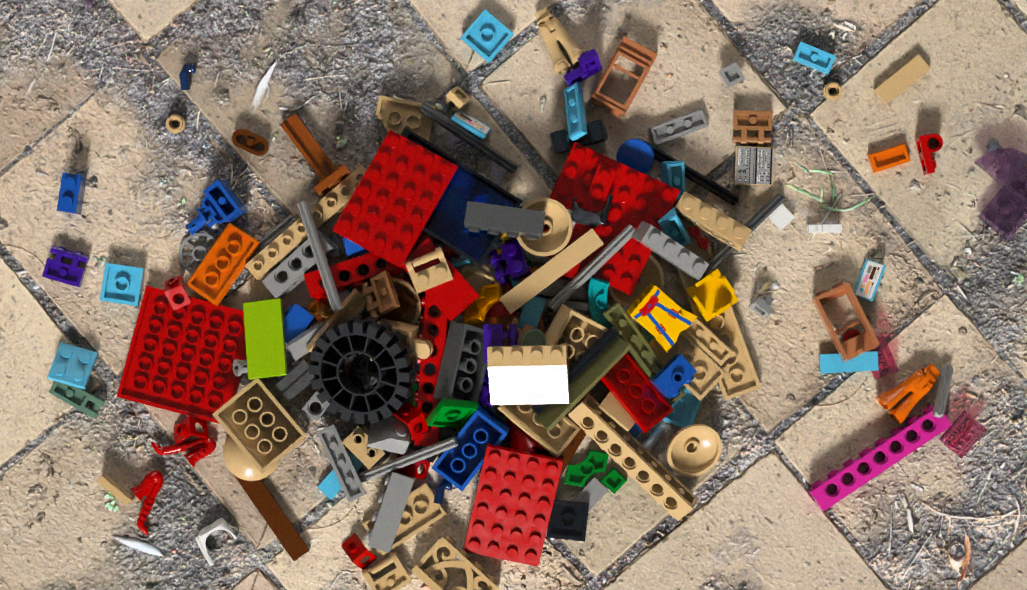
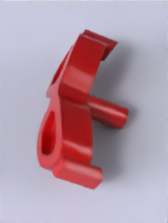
M689 226L687 230L690 236L696 238L701 249L707 250L708 239L699 236L700 230L698 227Z

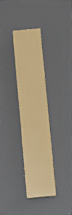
M592 228L499 298L510 314L514 313L604 245L603 241Z

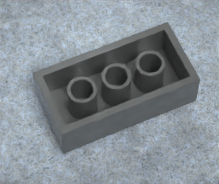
M450 323L433 398L439 400L473 401L478 404L487 363H484V329L465 323Z

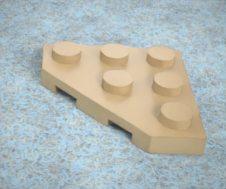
M379 95L376 115L387 132L392 130L401 134L406 127L428 142L430 140L433 120L419 111L422 103Z

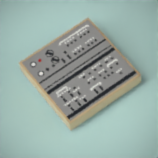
M736 146L734 185L773 186L774 148Z

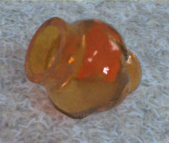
M326 298L312 300L308 307L310 315H313L318 321H325L334 313L329 300Z

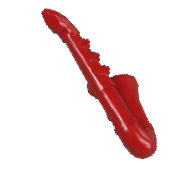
M208 436L207 438L200 437L199 439L161 447L153 441L151 445L159 455H172L173 453L189 450L190 452L184 454V456L195 467L200 459L211 455L216 448V441Z
M151 471L146 474L139 485L130 488L140 501H142L144 496H147L137 519L138 528L146 535H149L145 521L164 483L163 474L159 471Z

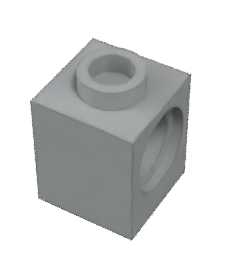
M316 391L302 408L305 411L303 415L311 421L314 419L318 421L330 405L328 401L324 403L319 401L317 395L320 393L319 391ZM314 402H318L321 405L319 413L313 412L311 408Z

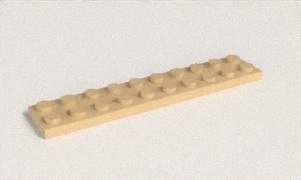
M681 218L686 230L689 226H695ZM699 228V236L706 237L704 231ZM690 236L691 243L684 246L704 261L709 260L713 256L709 244L707 250L701 249L696 238ZM676 267L684 291L699 281ZM685 291L692 313L698 316L697 318L734 351L725 363L720 366L727 373L718 382L724 401L761 388L732 306L706 322Z

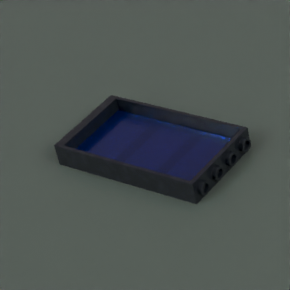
M405 127L400 134L401 136L458 166L456 173L422 232L480 269L483 265L487 266L492 259L490 255L494 249L498 250L503 240L501 237L504 233L499 232V235L488 234L486 230H480L479 232L468 231V228L464 226L467 201L522 208L523 201Z

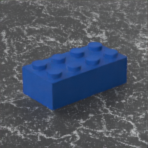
M480 404L478 409L456 434L458 446L442 452L433 464L432 469L463 491L482 467L487 444L498 446L506 437L511 427Z

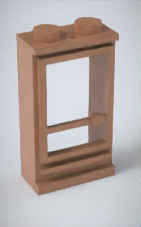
M624 36L591 95L592 103L599 108L604 106L610 109L609 113L618 118L620 115L624 117L658 54ZM621 55L645 68L641 76L638 77L623 69L621 65H616L615 62L618 56ZM612 67L638 80L625 105L599 92Z
M839 282L833 285V289L828 292L822 290L816 293L812 301L843 363L878 347L880 344L849 282L845 284ZM846 294L859 321L834 331L822 305ZM861 323L865 331L864 333L840 343L837 335Z

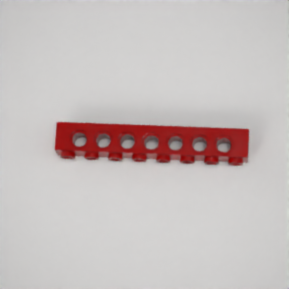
M451 227L433 232L458 248ZM427 234L420 236L411 252H413L427 238H429L433 243L438 241H436ZM443 245L442 252L446 258L456 255L454 251ZM373 253L329 266L338 293L346 291L345 288L353 286V288L360 287L365 281L370 280V278L385 270L393 276L401 273L400 270L404 268H399L387 261L386 268L379 269L377 268V263L384 259ZM361 266L369 267L366 275L359 274ZM319 270L303 274L310 297L316 298V300L326 298L327 294L322 286ZM349 272L350 279L342 281L340 279L341 274Z
M422 294L421 305L425 306V311L420 317L423 333H419V338L429 340L437 347L436 354L430 355L427 359L417 358V364H420V372H416V383H419V390L415 391L414 402H418L417 409L423 412L426 420L441 401L433 397L447 340L448 318L441 310L438 316H432L429 310L435 303L427 294ZM432 324L436 325L439 329L438 334L435 336L430 335L428 332V327ZM432 363L435 365L436 370L433 374H428L425 371L426 364ZM430 382L434 385L432 393L424 391L425 383ZM424 402L432 404L433 409L431 412H425L422 409ZM421 423L416 424L414 432L421 429ZM431 426L430 431L423 433L415 440L411 437V441H415L414 446L427 447L438 443L440 427Z

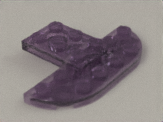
M1000 148L981 155L974 162L1002 185L1001 189L977 217L1003 239L1009 241L1027 219V154L1012 148Z

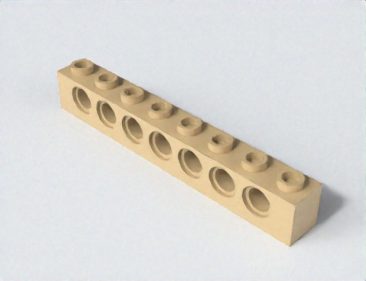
M362 165L310 209L318 231L346 207L366 172ZM301 217L245 265L257 280H262L268 271L279 265L280 260L293 253L292 250L297 245L303 244L307 240V234Z
M589 393L570 410L568 416L571 420L578 424L602 450H605L629 476L633 477L677 521L694 509L698 498L629 432L598 408L600 404Z

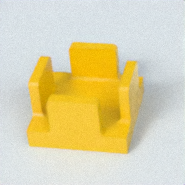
M718 268L685 289L706 322L739 301L734 294V289L726 277L722 276Z

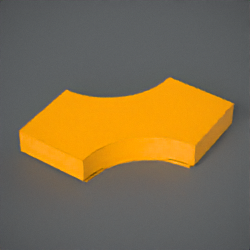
M498 282L482 286L479 297L464 310V323L473 325L484 322L489 309L501 302L499 298L502 297L503 285H500Z

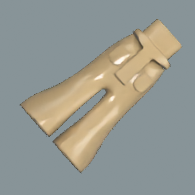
M548 8L535 14L538 21L536 24L550 53L555 74L560 75L571 69V65L557 43L558 41L565 50L573 67L579 65L577 58L584 51L575 44L561 22L554 14L550 13Z

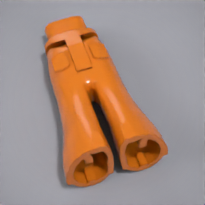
M930 363L926 368L922 367L895 388L875 398L885 410H890L910 392L900 404L888 412L892 419L901 425L917 402L937 382L935 379L941 373Z

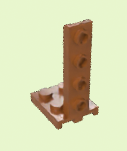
M296 113L280 124L320 179L315 182L316 186L314 187L318 195L324 197L326 193L335 188L352 173L345 164L343 166H334Z

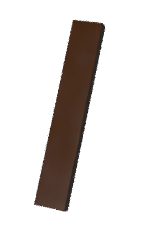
M235 476L292 560L295 561L310 551L262 480L247 481Z

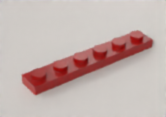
M599 164L582 209L592 212L603 209L617 174L616 170ZM575 223L571 239L566 248L593 227ZM581 262L565 273L564 276L573 279Z

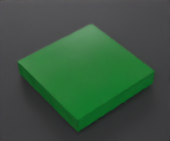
M442 399L426 419L427 426L461 429L478 409V404L473 401Z

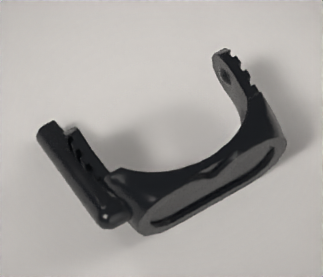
M609 194L606 205L601 211L597 212L587 211L579 207L576 202L577 197L574 196L571 208L572 221L593 228L598 227L600 224L605 225L614 196Z

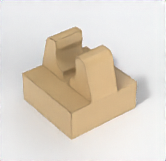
M456 86L446 95L445 104L447 105L452 101L455 104L453 108L455 112L466 105L471 98L461 88Z

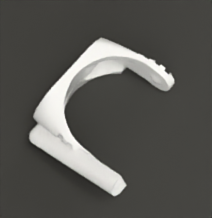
M223 518L203 528L195 538L210 566L214 565V562L210 556L211 552L205 544L208 535L216 530H225L231 533L234 539L238 538L237 534Z

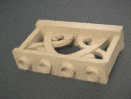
M442 535L411 569L431 590H446L444 587L447 583V572L444 568L448 567L464 568L467 577V588L454 586L448 590H473V588L480 590L482 588L478 586L479 581L487 583L488 590L499 589L497 584L499 581L492 574L488 576L483 571L485 568L476 561L474 563L469 559L470 554L465 552L463 548L459 550L455 546V540L449 535L446 537ZM440 547H447L450 550V555L445 556L442 553L443 561L440 562L437 558V550ZM455 554H456L458 557H460L463 561H461V560H454ZM432 555L435 564L423 569L421 566ZM439 569L443 573L442 580H437L435 578L437 574H440L438 571ZM472 569H473L479 576H476L475 578H473Z

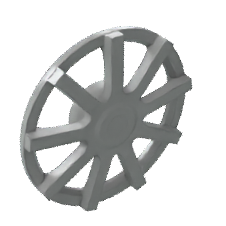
M198 232L189 235L182 242L179 249V259L182 266L188 272L193 274L195 271L188 267L195 261H197L198 267L210 250L206 248L209 241L213 240L214 243L217 239L212 235ZM199 236L207 237L203 246L200 244ZM195 237L197 247L191 245L188 240ZM185 244L193 250L192 252L182 253ZM182 256H193V259L185 264Z

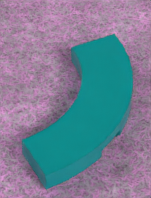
M591 276L588 286L590 314L594 321L610 329L611 325L602 314V312L609 308L607 292L610 283Z

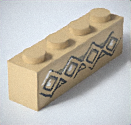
M687 192L683 193L675 206L681 218L739 252L751 234L752 230Z

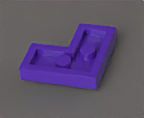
M595 49L583 52L577 58L580 66L569 70L564 75L568 87L576 82L581 83L602 70L599 56Z

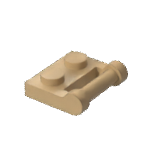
M441 247L435 248L436 251L411 261L410 259L405 261L417 294L453 280ZM439 258L440 264L415 273L414 267Z
M395 551L389 553L390 556L371 568L362 570V574L372 590H398L412 581ZM393 562L395 563L396 568L374 581L372 575Z

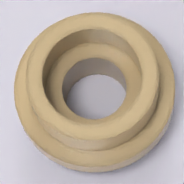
M829 82L823 88V95L829 101H836L842 95V87L837 82ZM833 88L836 92L835 95H831L829 89Z
M173 114L167 118L166 127L171 133H180L185 128V120L182 116ZM174 121L179 122V126L176 128L173 127Z

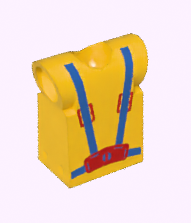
M652 283L647 286L626 311L629 316L655 337L666 353L677 342L680 332L688 329L698 317L682 309Z

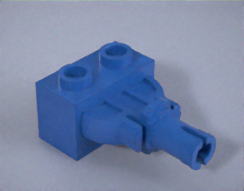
M218 179L203 191L206 196L202 201V205L197 209V212L200 213L185 226L187 229H190L188 231L193 235L205 224L212 227L216 223L233 222L246 212L247 209L225 180Z

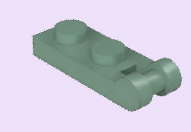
M56 381L49 390V393L94 419L99 415V409L106 403L101 398L94 396L84 389ZM89 401L94 403L91 409L87 407Z

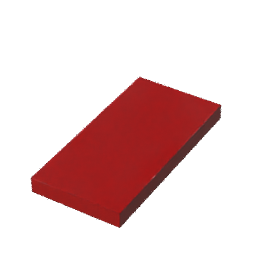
M427 238L409 254L406 260L410 259L411 261L436 251L435 248L437 247ZM445 257L453 280L424 292L451 322L479 297V294ZM437 258L413 269L417 273L440 264V260ZM404 263L402 267L409 274L407 267Z
M628 352L601 378L602 382L644 433L648 432L674 411V408L650 382V379Z

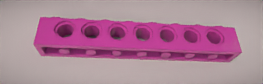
M929 405L922 410L923 414L918 417L915 415L906 421L907 424L902 428L898 426L890 432L891 435L886 439L884 437L874 442V447L863 449L858 453L859 457L854 460L851 458L842 464L844 467L838 471L836 469L830 471L826 475V479L823 481L817 480L811 484V489L808 490L822 511L827 510L952 426L945 414L942 418L934 417L932 414L934 406ZM926 419L930 421V427L927 430L922 427V423ZM909 430H913L915 434L912 440H908L906 437ZM893 441H897L899 444L896 451H892L890 448V444ZM880 451L883 454V458L881 461L876 462L874 455ZM862 462H865L867 465V469L864 472L858 470V466ZM845 473H850L851 480L848 483H844L842 480ZM833 483L835 485V491L831 494H828L826 491V487L829 484Z

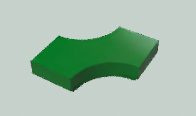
M590 449L588 456L582 462L567 466L564 484L584 487L586 480L592 474L606 472L609 454Z

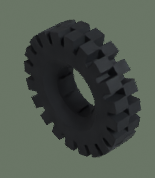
M354 316L350 320L346 318L332 326L315 343L316 347L312 350L309 358L313 360L309 364V374L314 375L310 382L313 390H320V393L317 395L321 403L328 401L330 405L327 407V410L332 414L338 411L341 412L340 419L349 422L352 418H355V424H365L368 420H370L371 424L377 423L383 418L387 419L393 415L410 397L413 391L411 387L416 383L417 374L413 373L417 368L416 360L409 356L413 350L409 343L404 345L401 342L405 337L399 331L395 333L390 331L392 325L384 321L378 324V318L370 316L363 320L362 316ZM350 354H364L375 362L379 370L378 384L376 383L372 386L373 388H359L349 381L345 374L344 363L345 359L351 356Z

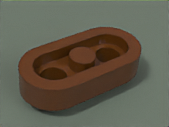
M237 129L232 135L233 144L251 154L264 156L269 151V143L265 138L246 129ZM241 136L246 137V140L244 142L239 141V138ZM263 144V149L257 150V145Z

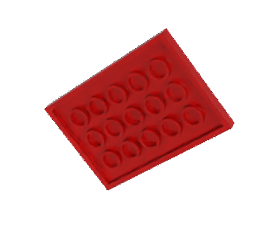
M389 130L332 231L391 264L402 268L456 173L458 166L400 134Z
M487 444L463 550L468 553L538 567L563 466V459Z

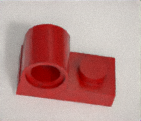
M938 134L919 136L915 138L923 174H932L935 172L937 164L931 154L942 148L943 139ZM929 139H933L936 142L935 148L929 147Z

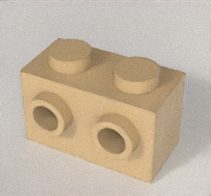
M359 425L342 443L370 469L387 452L367 447L369 429L366 426L362 428ZM357 436H360L362 438L361 442H357ZM370 450L375 451V456L370 455Z

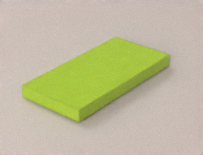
M282 299L243 303L248 379L288 375Z

